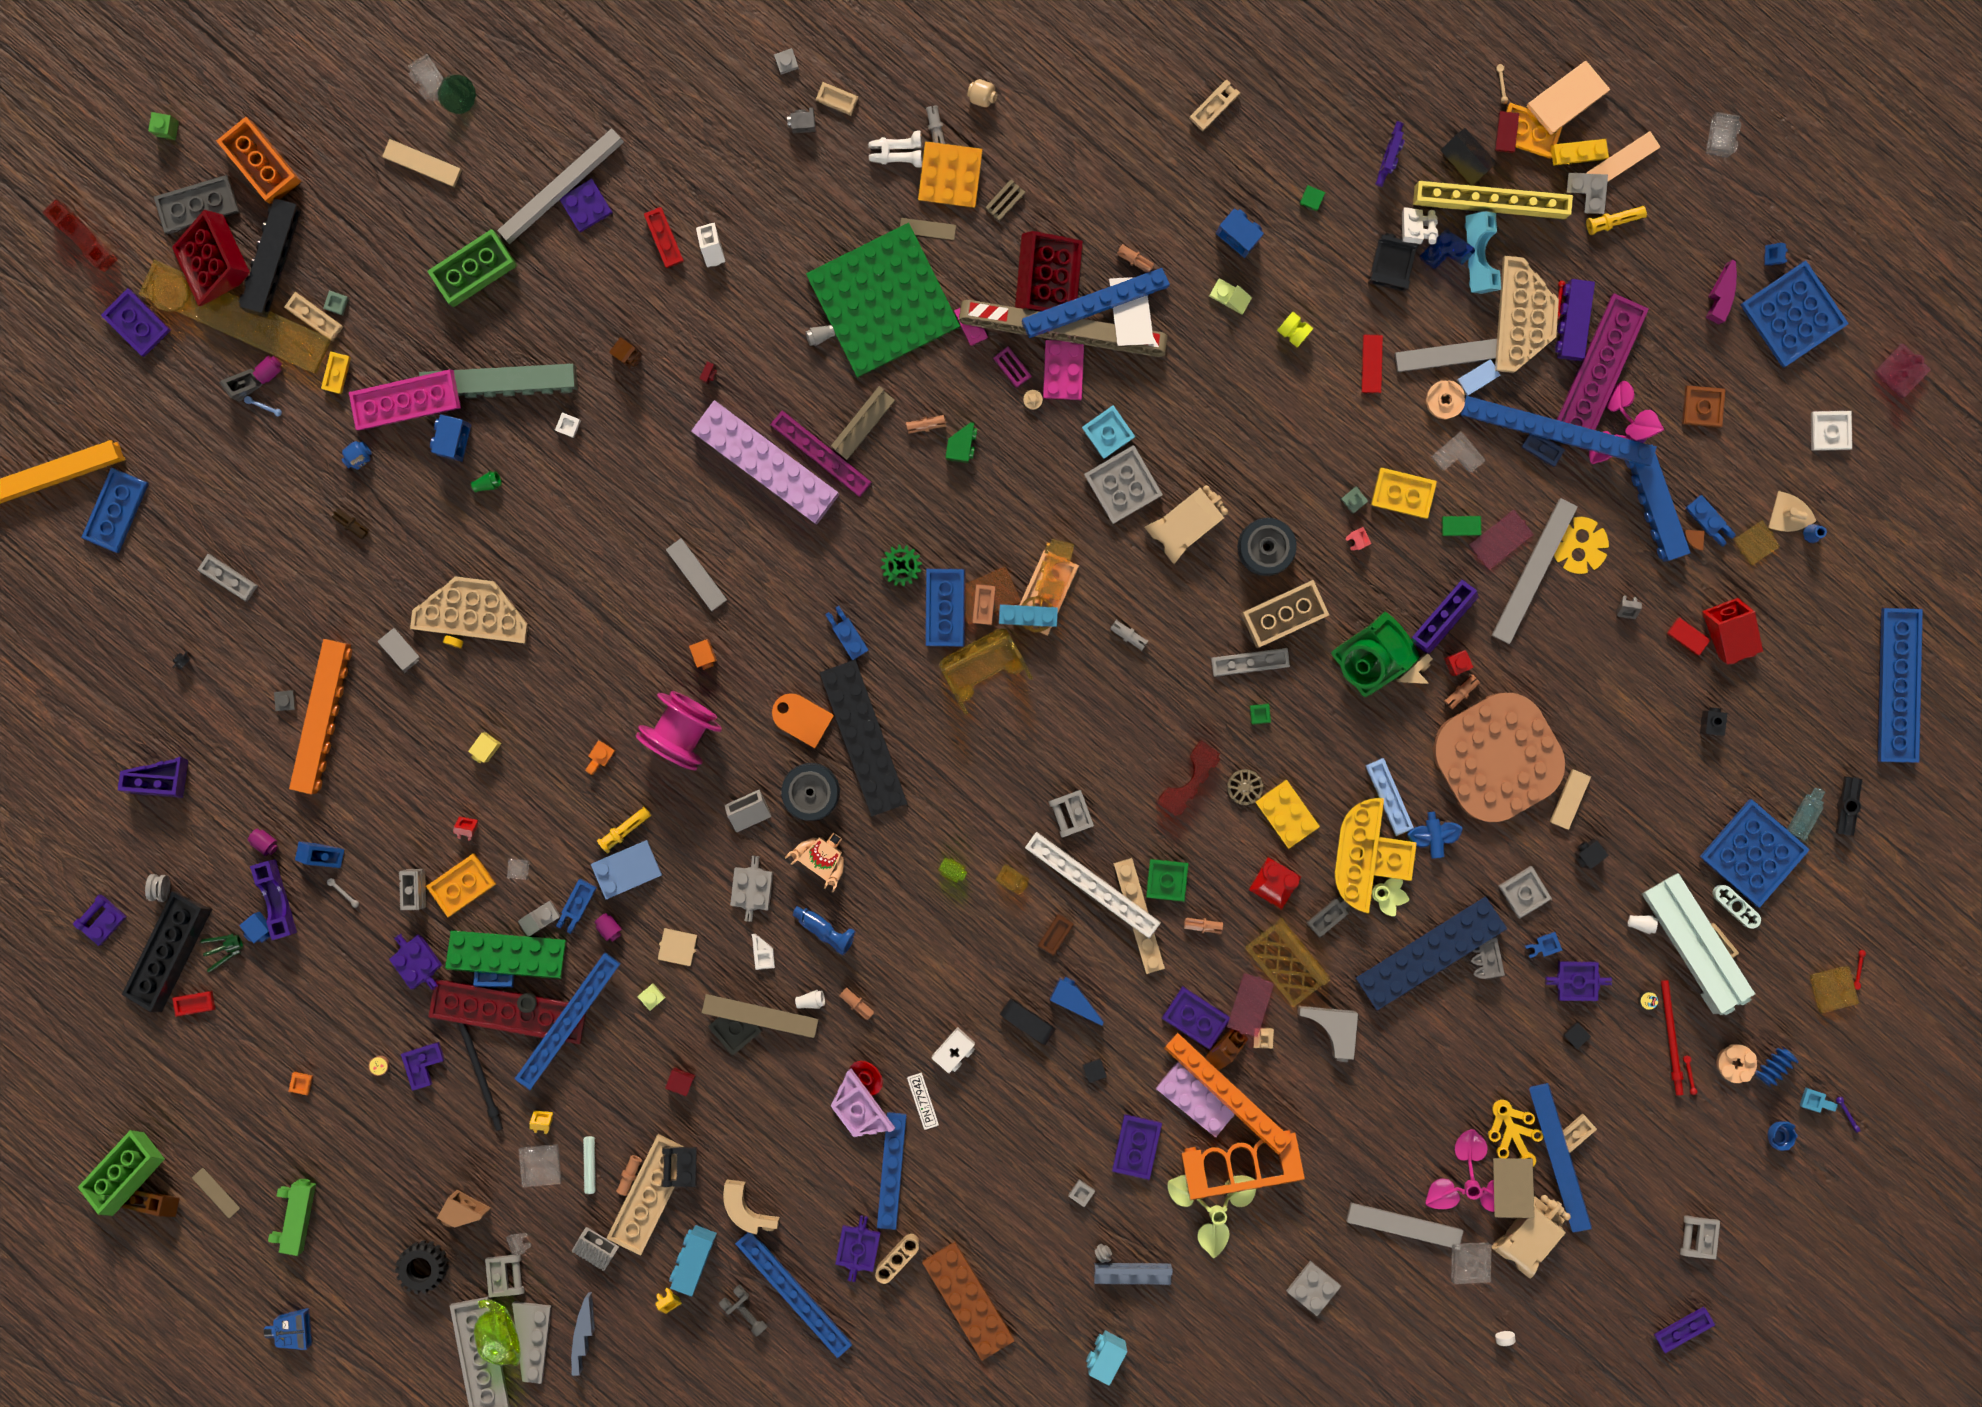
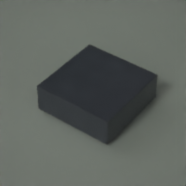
M1578 1022L1563 1034L1575 1049L1580 1048L1591 1037Z
M1101 1058L1082 1064L1089 1083L1107 1077Z

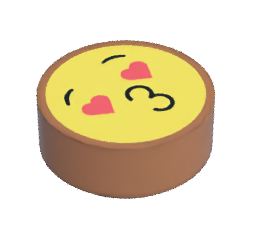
M376 1056L369 1062V1070L376 1076L383 1075L389 1070V1061L384 1056Z

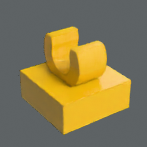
M534 1111L530 1121V1129H533L534 1133H537L538 1130H543L544 1134H547L553 1120V1112Z
M668 1288L665 1289L667 1296L663 1298L658 1293L657 1299L659 1301L655 1303L658 1310L665 1314L682 1304L680 1298L674 1295Z

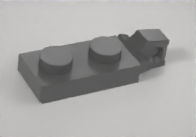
M1339 896L1306 923L1320 938L1348 915L1351 908Z

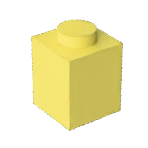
M484 732L480 734L468 752L473 754L471 757L479 763L489 762L501 743Z

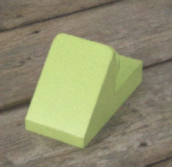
M1220 278L1209 297L1242 315L1252 299L1240 286L1234 287Z

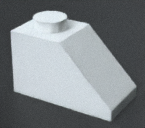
M715 223L697 227L700 249L706 266H717L725 262Z

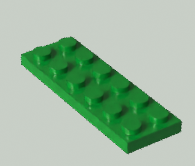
M451 930L445 969L562 979L567 941L562 939Z

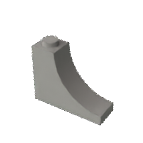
M1298 1006L1297 1014L1299 1016L1313 1019L1324 1027L1331 1041L1332 1056L1337 1058V1061L1348 1062V1059L1354 1060L1358 1013L1356 1011Z

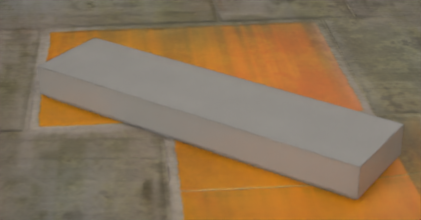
M682 538L666 549L711 611L727 601L726 597Z
M1288 648L1211 658L1213 677L1290 667Z

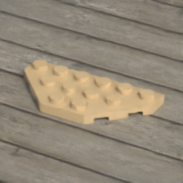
M1504 256L1502 261L1495 371L1516 372L1555 339L1557 333L1559 299L1545 286V282L1537 273L1533 272L1528 266L1529 263L1521 257Z
M454 577L444 587L437 590L426 601L412 610L410 629L526 643L528 623L496 582Z

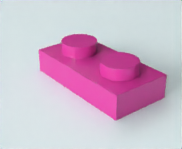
M960 308L954 310V313H955V315H956L958 321H959ZM960 323L970 346L988 338L984 328Z

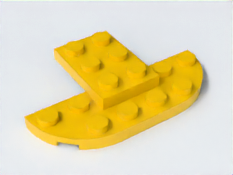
M1384 798L1368 799L1354 806L1345 816L1339 835L1334 873L1336 887L1346 903L1365 913H1369L1374 876L1412 881L1417 843L1379 837Z

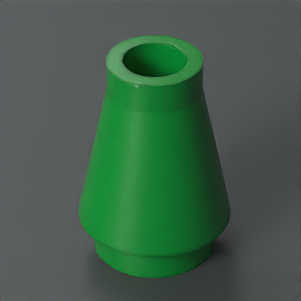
M489 471L471 482V487L475 493L498 489L502 485L501 478L496 471Z

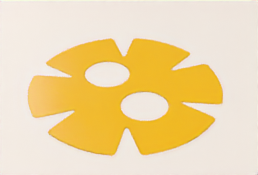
M1574 517V529L1569 524L1562 538L1563 542H1560L1554 557L1557 562L1568 557L1563 568L1572 573L1584 574L1588 573L1587 562L1594 570L1604 562L1607 554L1598 550V548H1608L1609 541L1603 528L1593 533L1598 522L1587 517ZM1580 529H1584L1589 533V539L1584 543L1576 539V533ZM1581 548L1584 550L1585 558L1582 561H1575L1572 558L1574 549Z

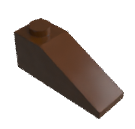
M136 1190L121 1208L155 1216L176 1217L180 1198Z

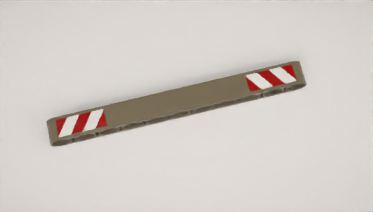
M963 300L961 302L959 322L970 326L1027 335L1022 324V318L1039 313V311L974 300ZM1086 319L1075 321L1036 336L1155 357L1164 356L1167 345V335L1165 333L1152 331L1154 344L1118 346L1115 324Z

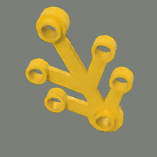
M1506 1100L1496 1101L1492 1107L1495 1120L1492 1129L1488 1132V1138L1493 1142L1499 1141L1501 1138L1499 1129L1502 1122L1504 1121L1506 1125L1501 1145L1496 1151L1497 1155L1500 1158H1507L1509 1156L1508 1147L1512 1138L1521 1154L1519 1159H1533L1534 1167L1536 1158L1532 1153L1528 1152L1519 1133L1529 1136L1537 1142L1543 1139V1133L1539 1129L1533 1130L1515 1124L1510 1117L1522 1119L1523 1122L1530 1125L1535 1121L1534 1115L1530 1112L1524 1113L1512 1109L1511 1104ZM1504 1106L1506 1108L1505 1112L1500 1113V1108ZM1527 1115H1531L1530 1121L1525 1120ZM1496 1132L1497 1137L1491 1138V1134ZM1536 1132L1540 1133L1539 1138H1534ZM1505 1149V1155L1501 1156L1500 1151Z

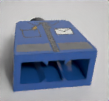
M309 1308L279 1315L274 1319L273 1326H265L264 1337L275 1338V1346L277 1348L307 1350L312 1345Z

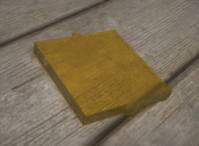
M1763 520L1734 539L1741 549L1740 553L1745 555L1751 565L1780 547L1773 536V532L1769 531Z

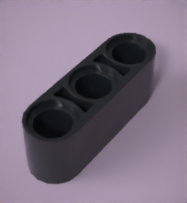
M1012 998L1009 999L1000 1012L1003 1018L1043 1045H1046L1056 1030L1051 1024Z

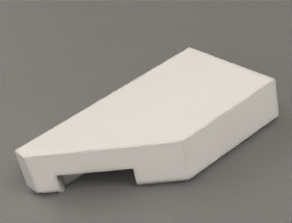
M752 934L755 970L775 968L773 948L757 934Z

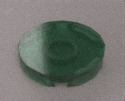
M459 74L445 77L437 91L441 106L453 114H463L469 111L474 105L476 98L473 83L467 77Z

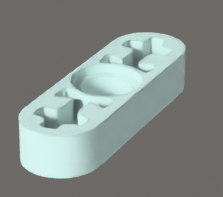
M1717 885L1713 889L1714 899L1741 924L1752 929L1760 925V915L1730 887ZM1726 890L1725 895L1731 899L1728 901L1725 897H1719L1721 895L1719 891ZM1736 901H1739L1742 905L1741 910L1738 912H1734L1732 909V904ZM1746 913L1749 916H1754V923H1748L1749 919L1743 914Z

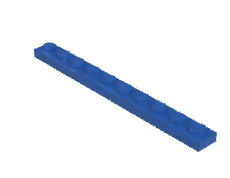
M1466 396L1465 405L1461 416L1646 466H1651L1657 448L1656 446Z

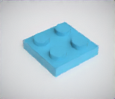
M1114 405L1082 427L1103 459L1135 438V435Z

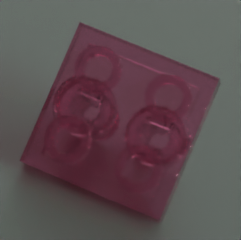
M1902 343L1874 373L1900 398H1904L1931 369L1924 363L1925 360L1922 355H1915Z

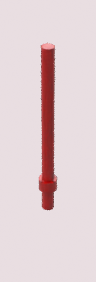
M1661 980L1673 1070L1671 1078L1674 1080L1676 1095H1684L1682 1085L1684 1078L1683 1071L1680 1070L1669 980Z

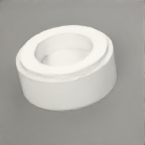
M1503 1331L1495 1335L1496 1343L1500 1346H1510L1516 1342L1513 1332Z

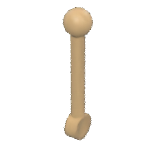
M1499 64L1496 67V71L1499 73L1501 103L1507 104L1508 98L1506 97L1503 79L1504 66Z

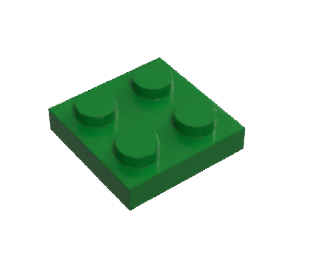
M1150 859L1146 897L1185 901L1188 863Z

